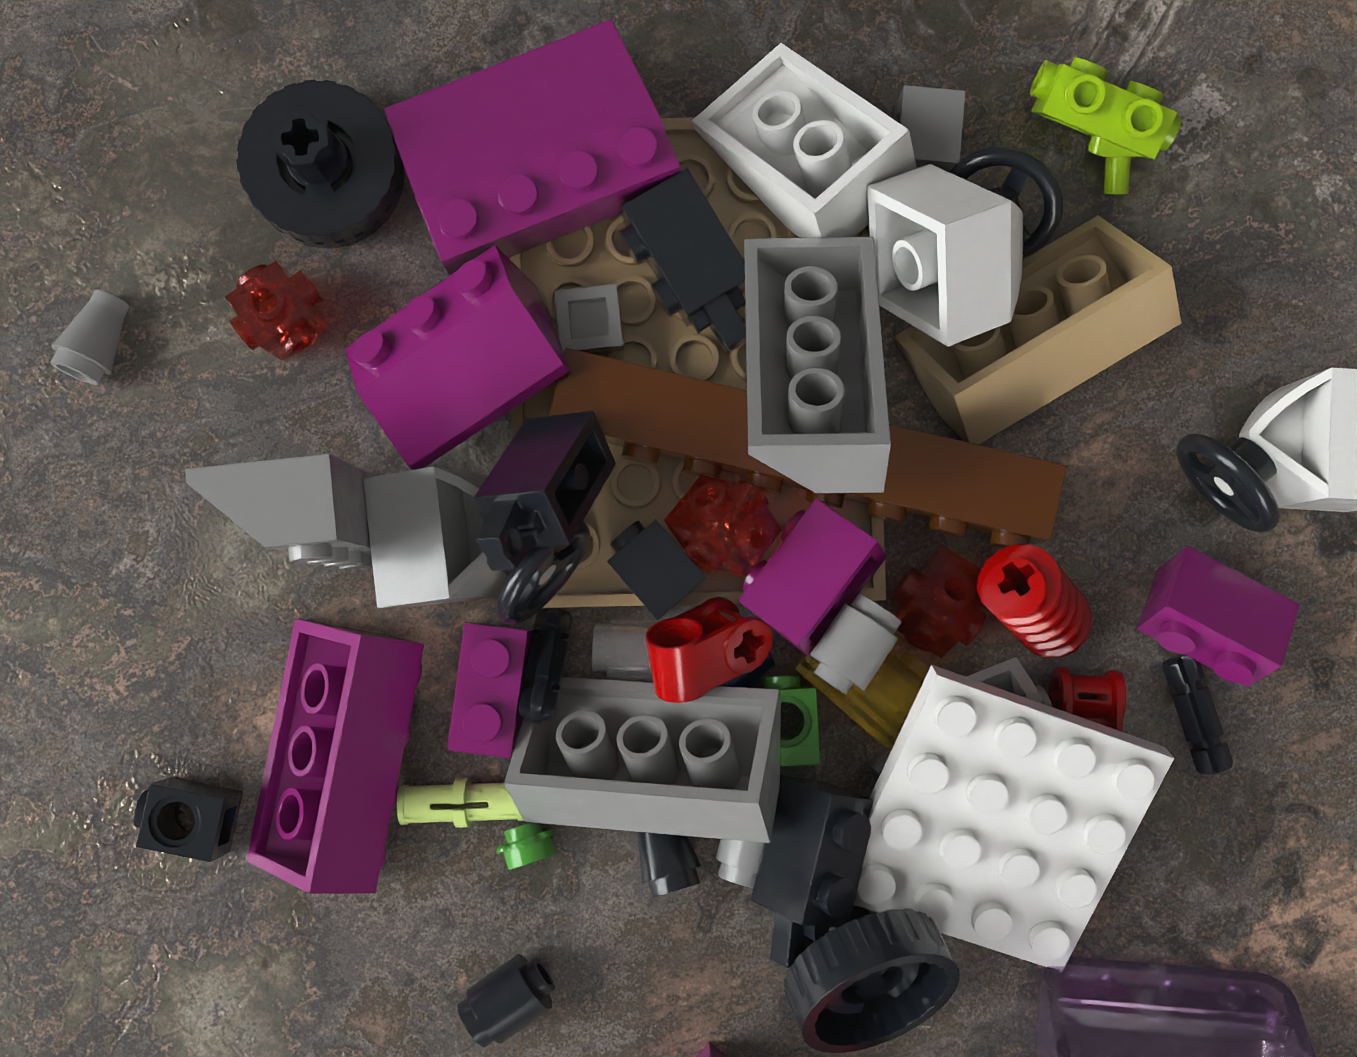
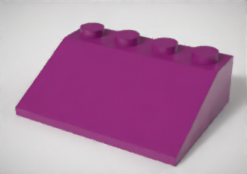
M612 19L384 108L416 201L440 261L449 275L456 272L464 263L473 260L494 244L509 258L620 214L624 204L680 172V165L657 109Z

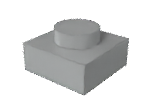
M617 284L554 290L559 344L563 354L565 348L591 354L624 350Z

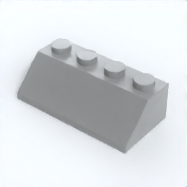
M873 237L744 239L748 454L814 493H884L891 440Z
M330 454L185 469L186 484L263 547L287 551L289 553V562L307 561L308 565L324 564V567H339V569L373 567L363 478L373 477L374 475Z
M562 677L560 689L553 690V692H558L559 695L554 718L542 721V723H533L530 719L524 717L504 781V785L524 822L770 843L780 788L781 696L779 690L717 686L699 699L684 703H671L658 698L655 694L653 682Z

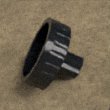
M305 80L301 83L284 86L283 89L269 95L263 103L253 110L251 117L246 121L242 129L243 132L237 147L238 159L236 160L242 189L246 192L249 202L260 215L278 232L292 241L309 247L326 249L340 248L357 243L376 232L389 219L400 200L405 180V167L390 125L379 108H376L368 97L358 93L350 86L337 84L335 81ZM347 147L352 159L351 173L345 183L334 191L333 186L342 180L348 168L349 157L346 150ZM298 184L306 187V190L302 189Z
M853 905L849 922L838 928L830 927L828 933L814 941L804 952L799 954L786 972L787 975L783 986L806 1044L821 1052L844 1053L867 1049L885 1043L925 1022L951 998L958 986L960 971L935 921L925 913L910 909H894L870 914L868 909Z

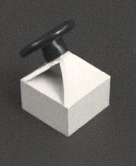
M990 147L966 156L950 172L928 164L868 185L869 232L874 242L879 305L947 347L1011 322L1020 289L1022 259L1042 249L1054 236L1061 222L1063 213L1062 191L1051 169L1039 158L1024 150L1012 147ZM988 167H1012L1001 187L987 190L967 181L971 175ZM1030 177L1040 188L1044 200L1042 219L1038 227L1031 234L1023 223V212L1018 199L1020 192Z
M1329 368L1276 389L1256 406L1245 422L1239 438L1229 447L1202 434L1194 433L1182 437L1177 444L1176 453L1184 474L1195 489L1217 511L1237 525L1254 532H1268L1274 529L1279 522V508L1336 512L1356 511L1357 369ZM1196 453L1209 458L1215 464L1210 467L1201 463Z

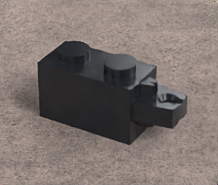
M685 168L622 206L626 227L619 231V235L633 260L639 264L646 259L658 280L651 284V288L666 314L671 317L678 312L685 325L688 327L692 324L697 333L710 327L720 345L728 354L746 343V327L736 310L745 306V299L742 295L745 293V261L689 169Z
M594 411L527 418L474 496L480 514L484 519L475 540L479 549L486 555V563L492 571L516 569L534 547L570 545L616 465Z
M780 775V788L770 843H764L751 901L775 912L770 952L771 960L789 968L799 954L804 952L814 941L828 933L830 927L838 928L850 921L866 849L871 835V824L868 819L874 802L871 798L827 782Z

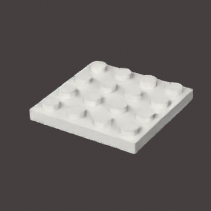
M931 665L869 797L874 800L868 818L871 824V835L866 849L854 905L878 913L894 909L920 911L935 921L940 933L1062 972L1169 770L1174 757L1164 746Z

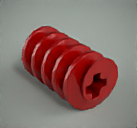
M1030 544L1011 545L998 550L983 565L978 575L977 591L981 602L1031 653L1043 658H1062L1076 652L1087 640L1092 628V610L1087 598L1080 592L1071 578L1066 575L1057 561L1044 549Z

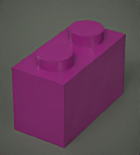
M818 499L813 501L807 511L800 510L791 517L781 534L782 544L769 561H760L749 572L743 584V591L745 592L738 600L752 615L764 621L771 629L810 658L812 657L810 655L843 604L849 606L852 604L856 596L860 594L887 558L876 539Z
M1186 546L1156 571L1137 630L1156 639L1165 649L1185 654L1208 666L1220 678L1249 687L1282 667L1300 604L1207 555Z
M464 623L447 750L512 758L524 718L519 714L518 704L522 688L528 687L524 686L523 678L531 638L534 636L533 630L482 623Z

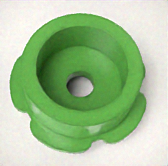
M532 822L504 831L507 844L497 847L496 853L503 852L508 870L553 856L556 852L551 836L555 835L556 832L554 829L543 832L540 823Z

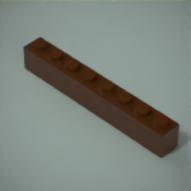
M565 348L564 357L570 371L557 380L549 416L594 411L607 443L623 447L621 453L623 458L645 464L658 465L659 456L684 461L682 471L709 479H719L721 470L746 476L744 486L768 493L781 494L782 485L807 490L806 501L813 503L815 499H818L826 506L832 508H842L844 499L869 505L867 510L868 516L891 522L904 523L906 514L930 519L929 530L945 535L966 537L968 529L992 534L990 544L1000 548H1006L1015 544H1038L1051 541L1067 465L889 424L891 447L884 493H814L748 454L747 390Z

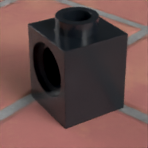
M656 519L646 528L637 520L610 543L616 554L607 562L657 620L662 618L706 580L704 574Z
M174 777L149 784V789L145 790L140 796L134 813V825L140 828L136 847L212 862L226 855L231 850L243 791ZM179 802L188 805L194 813L195 825L191 833L182 830L176 823L175 809Z

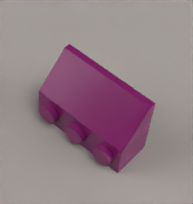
M495 244L473 260L464 263L456 272L423 295L414 298L406 307L373 330L364 333L357 341L345 348L357 394L412 470L425 468L570 371L537 286Z

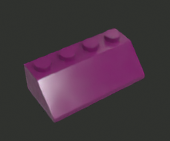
M295 618L246 859L247 862L309 894L376 893L379 873L386 858L385 843L391 812L397 801V781L403 751L410 736L409 720L415 690L422 674L421 659L424 644L389 635Z

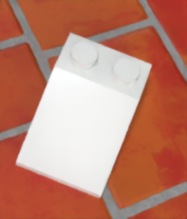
M782 43L775 47L691 121L698 134L773 214L799 238L855 237L869 224L867 186L917 169L909 129Z

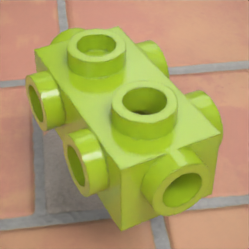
M1077 57L1073 58L1070 66L1045 60L1030 90V96L1037 98L1031 112L1090 136L1087 151L1097 156L1106 157L1104 194H1129L1131 157L1155 160L1159 150L1166 151L1174 141L1181 126L1182 117L1177 115V111L1160 105L1165 94L1156 89L1130 81L1125 90L1104 81L1108 70L1097 64Z

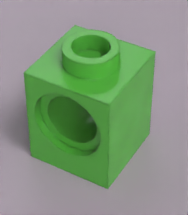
M800 675L763 676V688L759 689L779 690L781 703H793L800 712L798 728L790 735L780 736V767L820 765L816 688L811 685L801 686Z

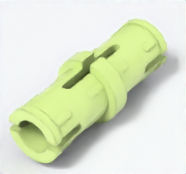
M455 778L454 783L448 785H402L397 793V817L400 825H408V823L453 822L456 828L471 827L472 821L515 819L524 821L504 783L472 784L470 778Z

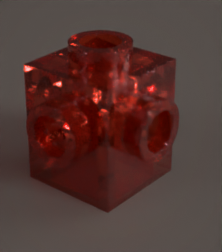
M276 260L268 266L261 264L245 272L237 280V288L225 296L237 316L230 320V323L245 344L253 351L260 346L280 360L287 356L295 355L309 347L316 340L318 334L330 326L316 307V305L323 301V298L302 270L292 275Z
M702 474L664 519V522L681 544L688 557L700 568L710 573H716L718 570L744 578L748 576L755 565L761 560L764 553L782 531L768 509V498L755 485L747 481L736 483Z
M942 544L918 570L911 567L896 587L892 599L900 604L894 616L902 622L897 631L904 634L906 640L914 647L926 652H932L940 658L959 642L966 646L969 645L979 633L987 617V614L980 610L983 603L977 591L978 575L981 569Z

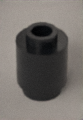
M516 954L467 989V998L458 1003V1013L467 1032L480 1046L486 1047L493 1041L501 1044L552 1008L550 993L555 990V984L548 970L537 958L528 961L522 955Z

